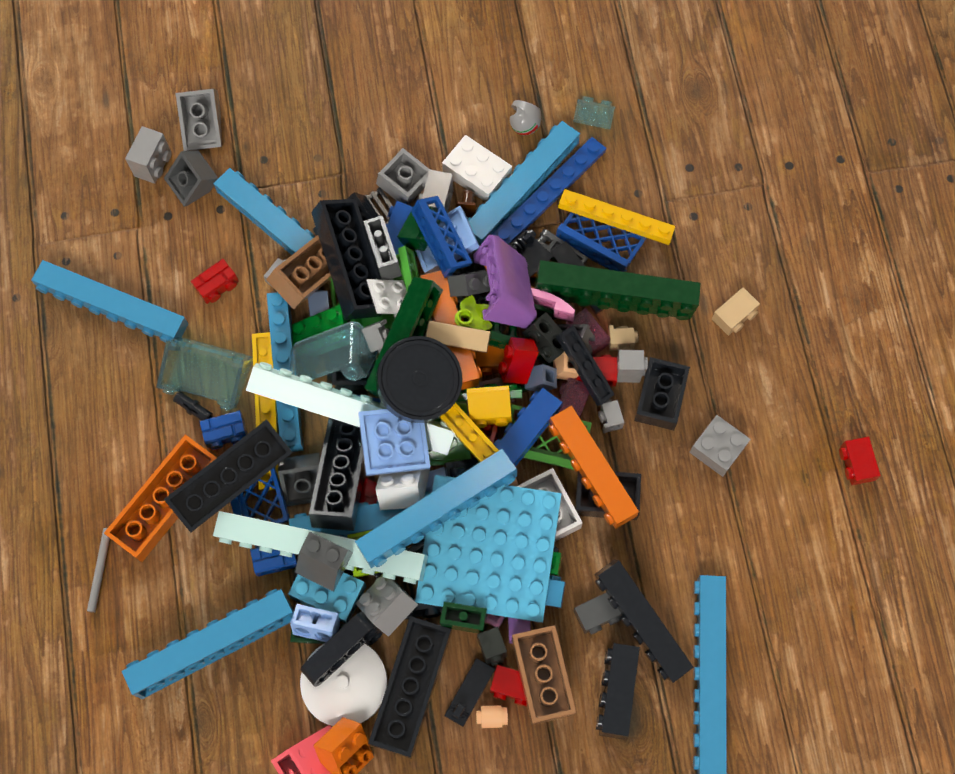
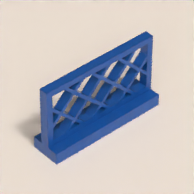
M572 212L563 224H560L556 232L558 238L564 242L566 241L589 259L609 270L626 272L628 266L646 241V237L620 229L622 234L613 236L611 229L616 227L607 224L596 226L594 220L583 216L579 217L578 214ZM590 220L592 227L583 228L581 221ZM577 222L579 229L573 230L567 225ZM607 229L609 236L600 238L598 231ZM594 231L596 238L589 239L584 233ZM634 237L640 241L638 244L630 245L628 238ZM624 239L626 246L617 247L615 240ZM611 241L613 248L607 249L602 246L601 242ZM628 250L629 258L621 257L618 252Z
M275 467L270 470L272 475L268 483L261 479L257 480L266 485L261 496L252 492L257 483L256 481L249 489L245 490L246 494L243 491L230 502L233 514L254 518L257 513L265 517L264 521L269 519L271 522L279 524L289 521V514ZM270 487L277 492L273 502L264 498ZM250 494L259 498L254 509L247 505ZM263 500L272 504L266 515L258 512ZM275 506L282 510L283 518L277 520L270 518Z

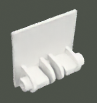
M367 279L377 314H394V318H396L400 305L407 293L404 281Z

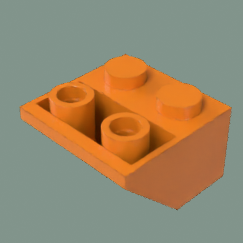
M344 717L313 745L320 763L331 774H358L374 758L362 724Z

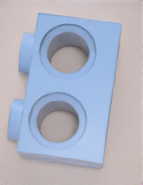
M297 604L290 625L293 635L327 642L339 631L340 620L339 614L336 612Z

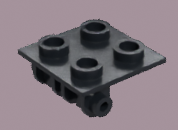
M525 230L509 244L526 259L529 278L537 272L540 260L549 261L554 256L535 239L536 233L533 230Z

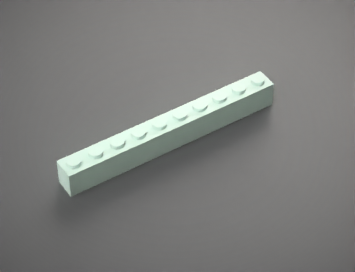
M265 362L256 363L253 366L246 391L360 427L358 412L387 409L382 402L372 401L373 398L363 394L357 396L352 394L351 390L345 388L338 390L332 388L333 385L323 381L317 383L312 381L311 377L305 375L298 377L292 375L290 370L283 368L277 370L272 368L271 364ZM434 420L425 422L428 449L448 455L454 433L442 420L440 422Z
M222 511L218 513L213 536L220 538L219 542L232 544V541L240 542V547L252 549V545L260 546L259 551L272 553L274 549L280 551L279 555L292 558L293 554L299 555V551L308 533L312 532L353 552L345 568L346 570L354 571V567L362 568L361 573L374 575L375 571L381 572L384 578L395 580L396 576L404 577L403 582L416 584L417 580L423 581L428 556L425 554L404 550L399 555H392L387 558L386 563L382 566L370 568L354 539Z

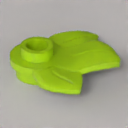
M472 295L464 298L460 303V310L455 315L456 325L485 331L490 330L493 325L490 321L483 320L482 311L488 309L489 305L476 304V300ZM467 318L469 321L464 322L461 319Z

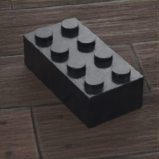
M613 643L611 648H608L605 653L604 664H608V667L602 675L601 686H605V690L599 697L598 707L602 708V712L597 716L595 730H599L598 736L623 740L629 737L640 647Z

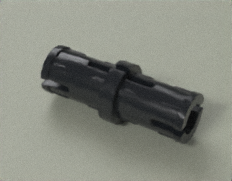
M179 391L174 396L173 402L183 407L189 415H194L201 421L213 417V413L202 407L199 401L191 399L182 391Z

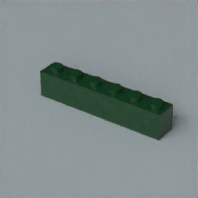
M413 277L404 300L400 305V309L365 386V389L376 397H379L376 389V372L386 351L402 339L423 336L443 291L433 280Z

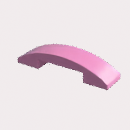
M531 288L534 304L553 309L554 318L570 322L574 321L575 310L568 303L553 294Z

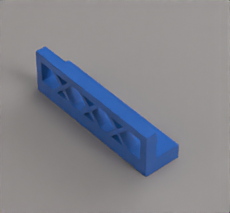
M434 196L417 200L411 212L444 278L452 276L456 269L470 266L472 261L439 197ZM435 203L438 211L435 212L429 209L427 204ZM436 220L444 222L446 229L438 226ZM445 236L453 239L454 246L446 242ZM454 253L462 256L464 261L456 262L453 256Z

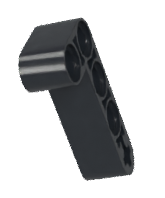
M360 612L302 665L300 670L311 684L317 687L327 680L365 643L372 645L378 641L383 632L367 618L364 612Z

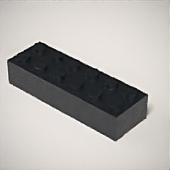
M356 199L320 200L311 213L344 320L380 317L382 314H377L367 279H382Z
M330 417L328 419L309 511L311 527L354 531L365 474L360 427Z
M266 419L164 500L191 533L293 452Z
M410 616L368 742L370 746L412 759L452 634L450 628Z

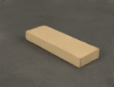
M429 321L426 337L438 340L446 346L487 353L491 332Z

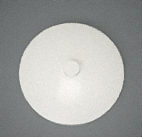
M364 644L327 680L317 687H314L302 673L300 680L302 698L308 710L317 719L328 725L334 726L342 717L363 723L371 718L381 706L387 688L385 666L379 655L371 647ZM321 645L320 647H318V648L309 656V658H310L312 655H314L323 645Z

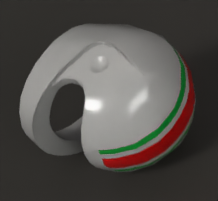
M513 101L511 107L516 113L510 116L512 129L517 134L523 136L533 134L540 127V108L525 101Z

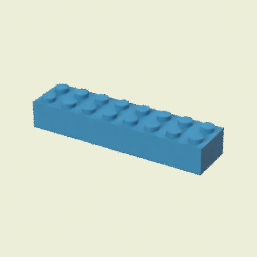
M282 589L271 590L265 594V598L259 601L254 599L248 602L245 608L239 611L235 609L227 613L226 618L220 621L218 619L206 624V628L200 631L196 629L186 635L187 638L181 641L174 640L166 645L167 648L161 651L155 650L146 655V659L140 662L136 660L127 664V668L122 670V674L131 694L144 699L289 624L294 610L288 597Z

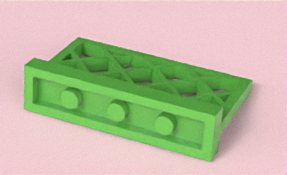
M511 404V413H512V422H513V423H515V421H514V419H513L514 411H515V410H519V411H520V410L523 408L522 406H517V405ZM581 420L584 426H587L586 429L590 434L592 423ZM540 436L539 438L543 443L536 448L531 447L523 457L574 470L570 463L572 459L568 453L567 455L560 454L562 452L561 449L557 452H551L546 445L552 440L558 439L557 436L550 438L546 442ZM545 446L547 450H543V449H539V448Z

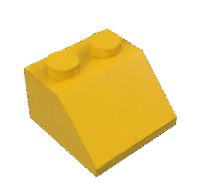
M509 386L467 389L469 418L478 428H484L487 425L493 424L496 426H506L508 423H512Z

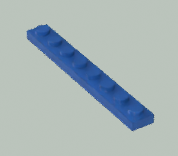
M591 137L491 235L499 236L509 245L563 194L564 189H568L606 152V147Z

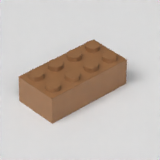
M319 236L314 237L276 267L266 279L293 309L331 279Z
M555 625L513 634L511 639L531 725L574 716L576 709Z

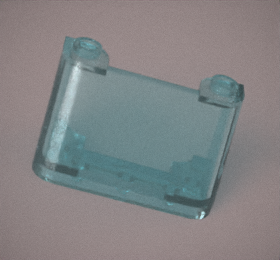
M352 321L296 342L291 349L290 371L292 375L298 377L305 375L314 380L341 370L347 379L355 381L367 377L378 352H370L362 332L364 327L360 323Z
M177 337L166 340L156 388L163 389L162 392L173 395L175 392L184 391L217 401L221 409L232 410L237 407L253 357L187 338Z

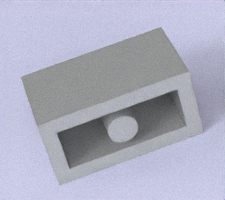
M619 350L617 356V382L640 383L642 376H645V369L647 370L648 359L644 357V350Z

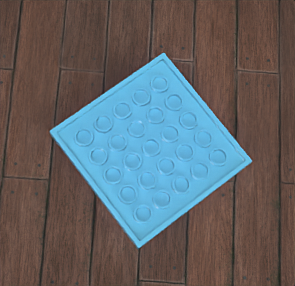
M435 475L432 492L455 479V477ZM502 485L492 496H485L480 499L475 507L471 509L466 508L461 511L460 516L456 519H449L442 523V527L437 531H430L425 534L423 554L427 555L428 559L423 581H418L415 602L443 607L444 602L486 608L487 614L543 623L562 493Z

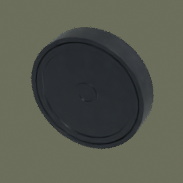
M424 336L408 337L392 345L382 357L376 372V389L383 405L396 417L412 423L430 422L443 416L455 404L462 388V371L454 353L440 341Z

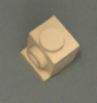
M609 325V351L633 350L635 343H638V332L634 331V328H628V326H619L614 329L613 325Z

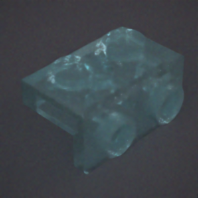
M586 96L577 100L573 122L611 129L616 107L612 106L611 101L601 100V103L593 102L594 98Z

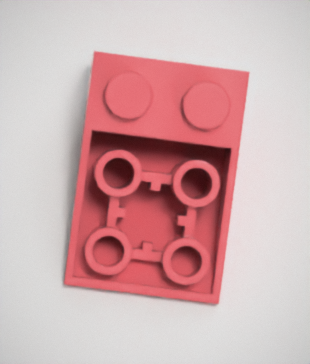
M331 725L324 727L271 760L278 774H331L320 763L313 746L332 728Z

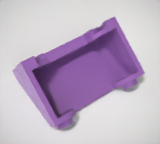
M488 235L473 254L474 263L487 267L490 292L486 296L489 306L488 309L482 311L483 320L527 329L532 321L536 319L537 312L534 306L526 259L499 236Z

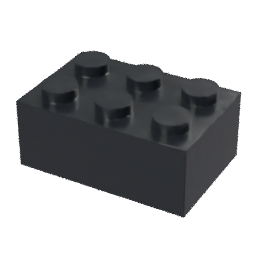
M650 357L634 421L674 431L678 422L690 367Z
M578 471L575 510L579 516L604 518V510L601 506L598 507L592 498L594 494L590 488L588 490L585 488L581 480L583 477ZM614 472L640 512L641 474ZM638 513L637 517H635V518L632 519V520H637L638 517H639V513Z

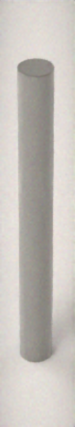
M103 528L87 607L88 612H96L110 538L104 534L108 528Z

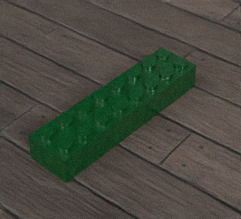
M540 260L534 289L548 292L564 300L566 303H577L582 307L594 305L599 309L613 308L620 312L634 311L640 315L656 314L661 318L670 316L676 317L678 320H688L692 318L699 306L701 283Z

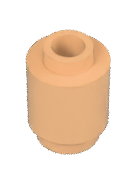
M501 705L480 706V711H476L477 724H481V728H502V725H508L507 707H501Z

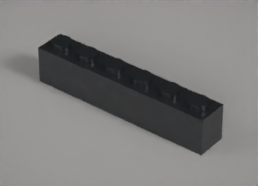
M614 559L594 574L597 578L595 581L596 585L602 592L604 590L609 595L608 602L614 609L618 608L621 612L620 619L626 627L630 626L635 632L632 636L639 645H644L647 650L644 652L647 658L652 663L656 662L659 667L657 672L663 680L667 679L674 683L694 668L619 560Z

